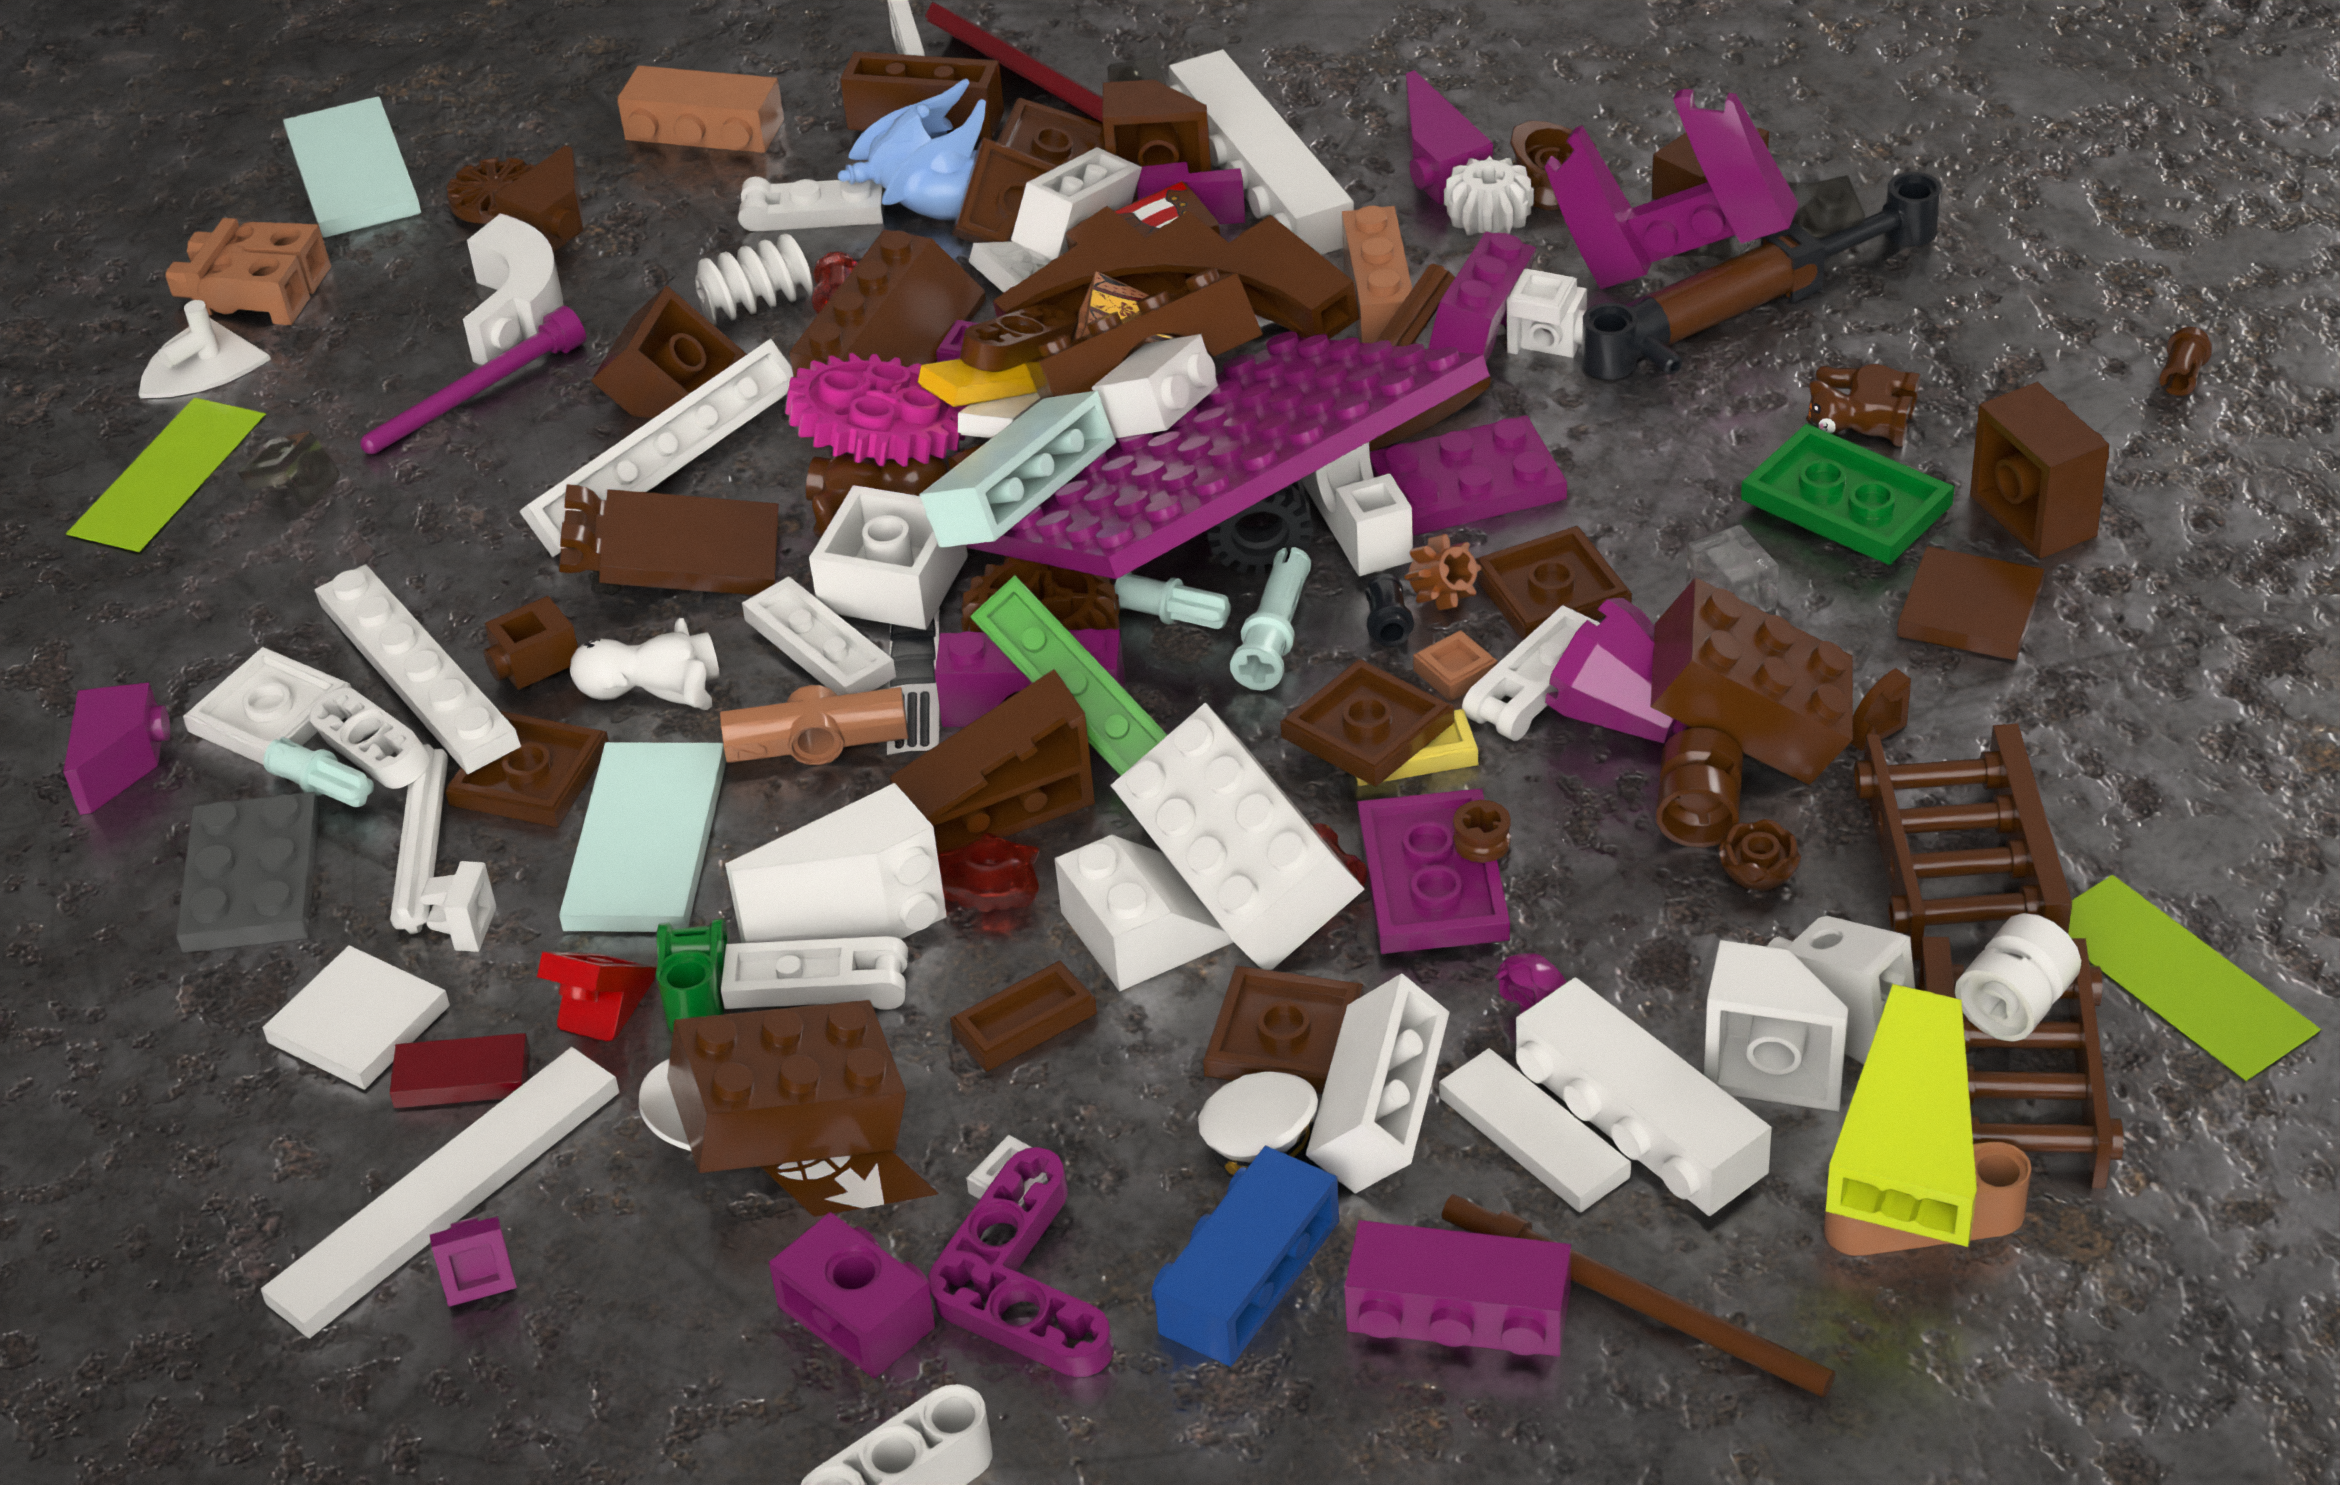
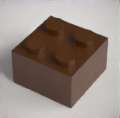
M2037 381L1979 404L1970 496L2038 559H2042L2098 535L2110 444L2105 441L2100 433L2094 431L2075 415L2063 401L2058 400Z

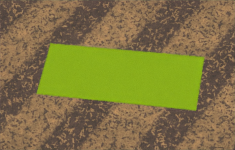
M194 397L65 535L140 552L266 413Z
M2114 875L2109 876L2072 900L2068 935L2071 939L2086 938L2089 962L2094 966H2100L2102 972L2245 1081L2322 1030Z

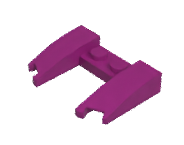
M1691 89L1679 90L1673 98L1697 160L1707 178V183L1632 208L1583 125L1576 127L1570 133L1567 142L1574 151L1562 165L1552 155L1547 160L1544 168L1564 220L1581 256L1600 289L1647 275L1652 262L1734 235L1737 236L1740 244L1789 229L1799 203L1736 93H1728L1725 101V111L1697 108L1694 103V90Z

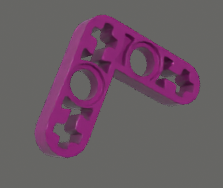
M1026 1148L1015 1153L1006 1162L932 1265L928 1274V1281L932 1288L930 1290L931 1298L938 1314L957 1326L1065 1375L1077 1378L1092 1376L1102 1371L1110 1363L1114 1353L1111 1328L1104 1312L1089 1303L1017 1272L1064 1205L1068 1196V1182L1059 1156L1045 1148ZM1041 1172L1046 1173L1048 1183L1045 1185L1035 1182L1024 1195L1025 1188L1023 1182L1029 1178L1035 1179ZM1023 1195L1027 1212L1018 1205V1201ZM1007 1223L1018 1229L1016 1235L1003 1245L992 1246L980 1240L983 1232L994 1224ZM969 1279L973 1280L975 1291L963 1288L962 1286ZM949 1286L961 1287L954 1295L950 1294ZM981 1298L987 1300L985 1309ZM1026 1301L1034 1303L1040 1308L1037 1316L1031 1322L1024 1325L1014 1326L1001 1320L1004 1311L1017 1302ZM1056 1318L1058 1321L1059 1329L1054 1327ZM1087 1332L1092 1333V1343L1080 1341L1074 1349L1069 1348L1066 1336L1080 1340Z

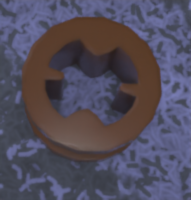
M1490 800L1469 801L1460 806L1454 813L1453 828L1455 831L1453 844L1456 852L1462 858L1480 863L1495 861L1503 857L1509 850L1511 843L1509 832L1511 818L1508 810L1501 804Z

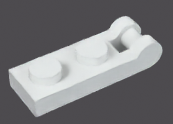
M751 177L745 180L742 185V203L739 207L738 220L740 225L749 231L883 224L885 205L882 203L885 188L881 184H876L873 180L869 179L864 183L855 182L852 185L848 181H814L810 179L798 180L794 183L770 184L762 177Z
M1562 605L1470 688L1462 703V709H1464L1466 717L1479 724H1483L1486 721L1495 724L1499 734L1513 741L1521 739L1529 729L1532 719L1547 706L1545 703L1546 694L1559 691L1549 684L1550 676L1576 631L1586 620H1589L1596 626L1600 623ZM1505 695L1512 698L1508 703L1501 701Z
M891 936L726 944L721 985L724 1008L816 1005L870 1000L875 1008L882 1010L895 1009L901 1006L905 1000L906 980L901 973L907 968L908 947L901 939Z

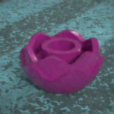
M1520 953L1506 958L1499 966L1498 973L1494 976L1499 980V993L1501 997L1509 1002L1518 1004L1521 1014L1567 983L1564 976L1551 962L1536 953Z

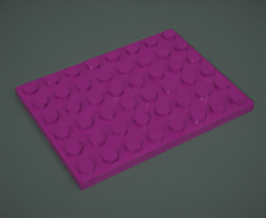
M1296 332L1276 335L1266 341L1267 349L1255 355L1245 354L1226 361L1222 365L1224 371L1215 375L1218 386L1168 430L1115 438L1116 443L996 541L967 544L966 547L1118 579L1489 377L1483 354L1458 352L1456 347L1432 350L1424 349L1423 344H1411L1404 347L1392 346L1391 342L1387 340L1371 344L1360 343L1356 337L1330 340L1324 334L1309 338L1299 337Z

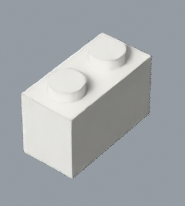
M1201 334L1145 343L1092 386V390L1098 391L1114 438L1168 430L1218 386L1215 377L1216 371L1213 359L1206 351Z

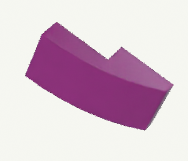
M1187 162L1142 167L1137 183L1138 200L1183 181L1215 217L1218 224L1245 223L1241 168L1189 173Z

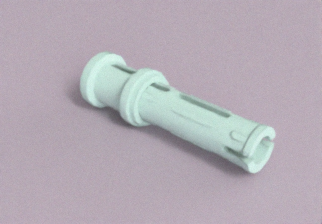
M1296 547L1291 548V553L1286 563L1287 549L1282 548L1277 552L1258 611L1245 620L1241 630L1243 645L1235 650L1230 661V671L1233 677L1242 686L1252 690L1263 691L1272 689L1279 684L1284 673L1282 657L1290 652L1295 640L1291 621L1306 577L1311 569L1309 556L1303 550Z

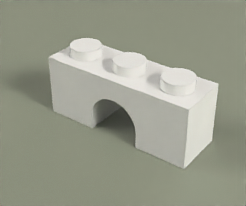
M1369 442L1300 479L1358 576L1413 562L1409 553L1413 549L1412 507L1390 473L1374 478L1370 463Z

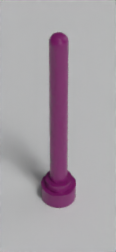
M565 305L545 315L543 324L538 326V333L366 433L360 441L362 450L367 454H376L548 351L552 353L559 351L568 353L585 343L586 332L580 319L572 309Z

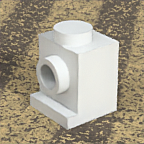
M1577 287V295L1560 326L1507 316V353L1518 355L1520 349L1523 348L1573 358L1580 344H1582L1583 315L1587 310V288Z

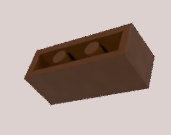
M854 51L840 78L847 129L865 131L870 125L889 113L942 94L961 80L968 79L969 85L964 94L945 115L953 125V129L948 130L947 134L961 127L973 112L977 102L983 99L986 101L985 117L977 140H981L983 137L992 140L1004 114L999 61Z

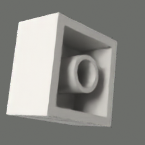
M853 485L810 555L809 561L815 596L834 613L927 630L968 555L966 545L939 547L920 496Z

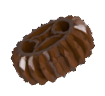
M1005 556L1004 564L1001 566L986 565L984 576L971 578V588L963 593L961 605L963 617L960 619L962 632H983L972 621L970 616L1014 575L1067 630L1118 629L1120 626L1118 594H1115V586L1112 585L1108 577L1023 559H1015L1009 556Z

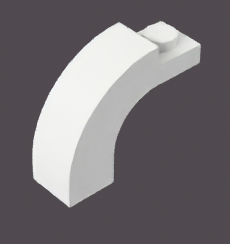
M501 213L467 240L476 282L498 290L463 319L472 360L480 365H484L516 346L522 340H526L538 333V326L543 324L544 316L563 306V296L554 254L548 240L531 225Z

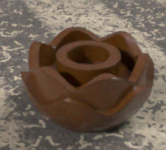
M1763 819L1755 823H1737L1732 827L1728 836L1721 840L1719 846L1721 864L1728 876L1739 885L1755 891L1770 890L1787 882L1796 872L1801 860L1795 836L1771 819Z

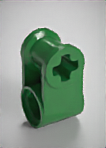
M724 918L714 919L711 926L673 929L669 922L659 923L656 976L667 1027L672 1033L675 1019L724 1015L721 985L726 944H729L727 925Z

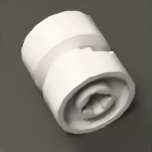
M2027 913L2011 916L1986 945L1985 950L1975 958L1956 981L1955 996L1956 999L1962 1000V1012L1982 1032L1996 1039L2012 1042L2025 1039L2051 1009L2052 1004L2065 992L2080 973L2081 958L2078 948L2063 929L2044 917Z

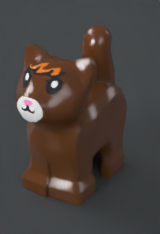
M1880 364L1864 365L1857 369L1833 368L1829 366L1818 368L1816 371L1817 381H1812L1809 385L1811 400L1806 417L1808 423L1833 435L1842 430L1851 429L1861 435L1890 439L1894 446L1903 447L1908 431L1907 419L1912 420L1917 406L1920 374L1901 372ZM1837 389H1849L1850 393L1847 395Z

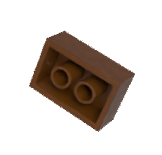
M1696 577L1655 623L1651 708L1692 728H1712L1726 733L1738 743L1743 753L1808 785L1853 740L1852 655L1844 652L1838 645L1829 641H1822L1792 626L1784 618L1778 615H1770L1740 600L1732 592L1723 588H1716Z
M870 1000L675 1019L667 1080L698 1173L896 1150L907 1092Z

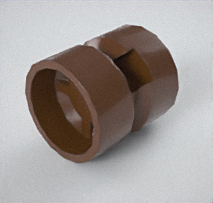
M1695 727L1678 732L1668 739L1662 749L1656 822L1661 832L1673 842L1687 847L1698 848L1719 845L1721 840L1728 836L1732 827L1739 822L1743 753L1738 743L1726 733L1712 728Z

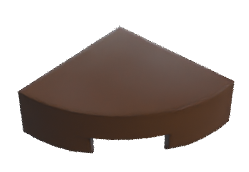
M1895 668L1883 676L1869 690L1853 715V740L1850 742L1852 745L1862 751L1865 749L1866 735L1879 734L1880 740H1883L1907 726L1911 678Z

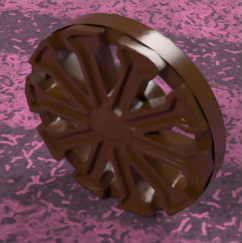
M499 157L480 160V165L475 167L471 164L465 166L456 173L455 179H450L447 185V198L451 211L462 220L478 224H488L499 215L495 195L534 168L532 164L526 165L525 161L519 158L507 157L506 161H499Z

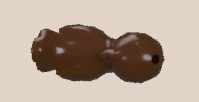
M847 452L837 457L832 455L831 459L814 456L809 465L806 479V499L812 501V508L816 519L813 527L814 535L818 538L822 537L853 485L920 496L919 494L948 473L946 463L942 458L931 454L927 464H923L912 457L908 458L907 466H901L894 459H887L884 466H879L873 457H866L858 463L854 460V454Z

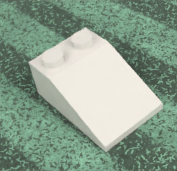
M895 783L725 864L741 943L879 936L903 939L947 917L933 825Z

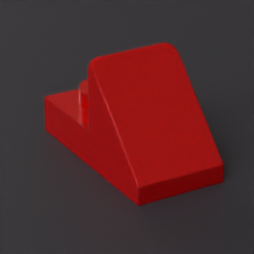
M542 952L537 978L560 983L558 994L562 995V1000L557 1018V1027L560 1030L608 1042L613 1041L620 1034L653 983L657 967L601 953Z

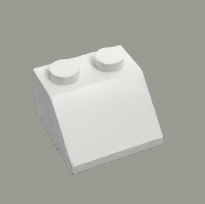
M1109 835L1055 858L1061 913L1119 992L1233 943L1228 934L1162 852L1114 835Z
M1720 940L1707 998L1704 1076L1730 1096L1839 1112L1849 1009L1788 949Z

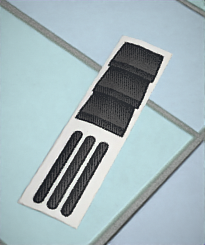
M939 608L927 630L890 624V657L894 660L896 678L889 681V689L902 688L909 739L888 741L887 754L906 751H929L939 744V700L935 679L939 644Z

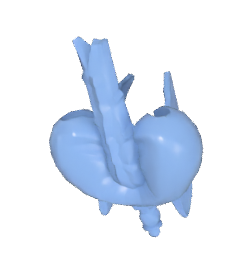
M968 79L961 80L942 94L889 113L870 125L860 135L849 153L850 159L868 161L865 163L856 162L852 166L850 164L846 165V169L838 173L839 181H848L852 185L855 182L864 183L868 179L873 180L876 184H881L886 189L882 198L884 205H892L899 202L906 208L937 220H956L977 150L973 149L984 121L986 101L983 99L979 100L966 122L948 134L947 131L952 130L953 125L945 115L964 94L969 85Z

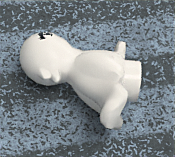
M679 618L675 621L673 633L660 634L640 645H626L616 640L603 638L587 641L577 648L571 658L570 666L573 682L581 692L590 698L602 701L614 700L627 693L633 687L638 686L643 687L658 698L673 703L687 704L701 710H708L712 707V698L705 690V681L720 677L717 657L709 633L705 632L689 636L684 618Z

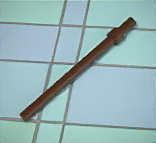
M1452 1194L1447 1199L1442 1210L1443 1220L1471 1233L1557 1242L1533 1231L1532 1223L1507 1210H1503L1498 1215L1455 1194ZM1571 1248V1280L1822 1398L1828 1394L1835 1378L1834 1370Z

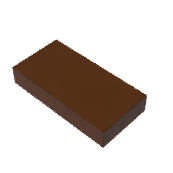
M1059 960L950 1017L952 1034L988 1072L1097 1014L1096 999L1063 962Z

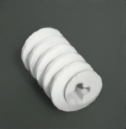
M786 233L778 237L776 247L769 240L760 241L757 247V254L751 247L743 246L738 250L737 260L731 253L723 252L718 256L717 267L708 258H703L698 262L695 286L706 319L714 326L717 325V309L720 308L733 321L737 318V303L742 302L749 313L753 315L757 312V297L762 296L772 309L777 305L776 291L782 290L790 302L796 301V285L802 284L810 296L813 294L811 274L806 258L797 242L791 235Z

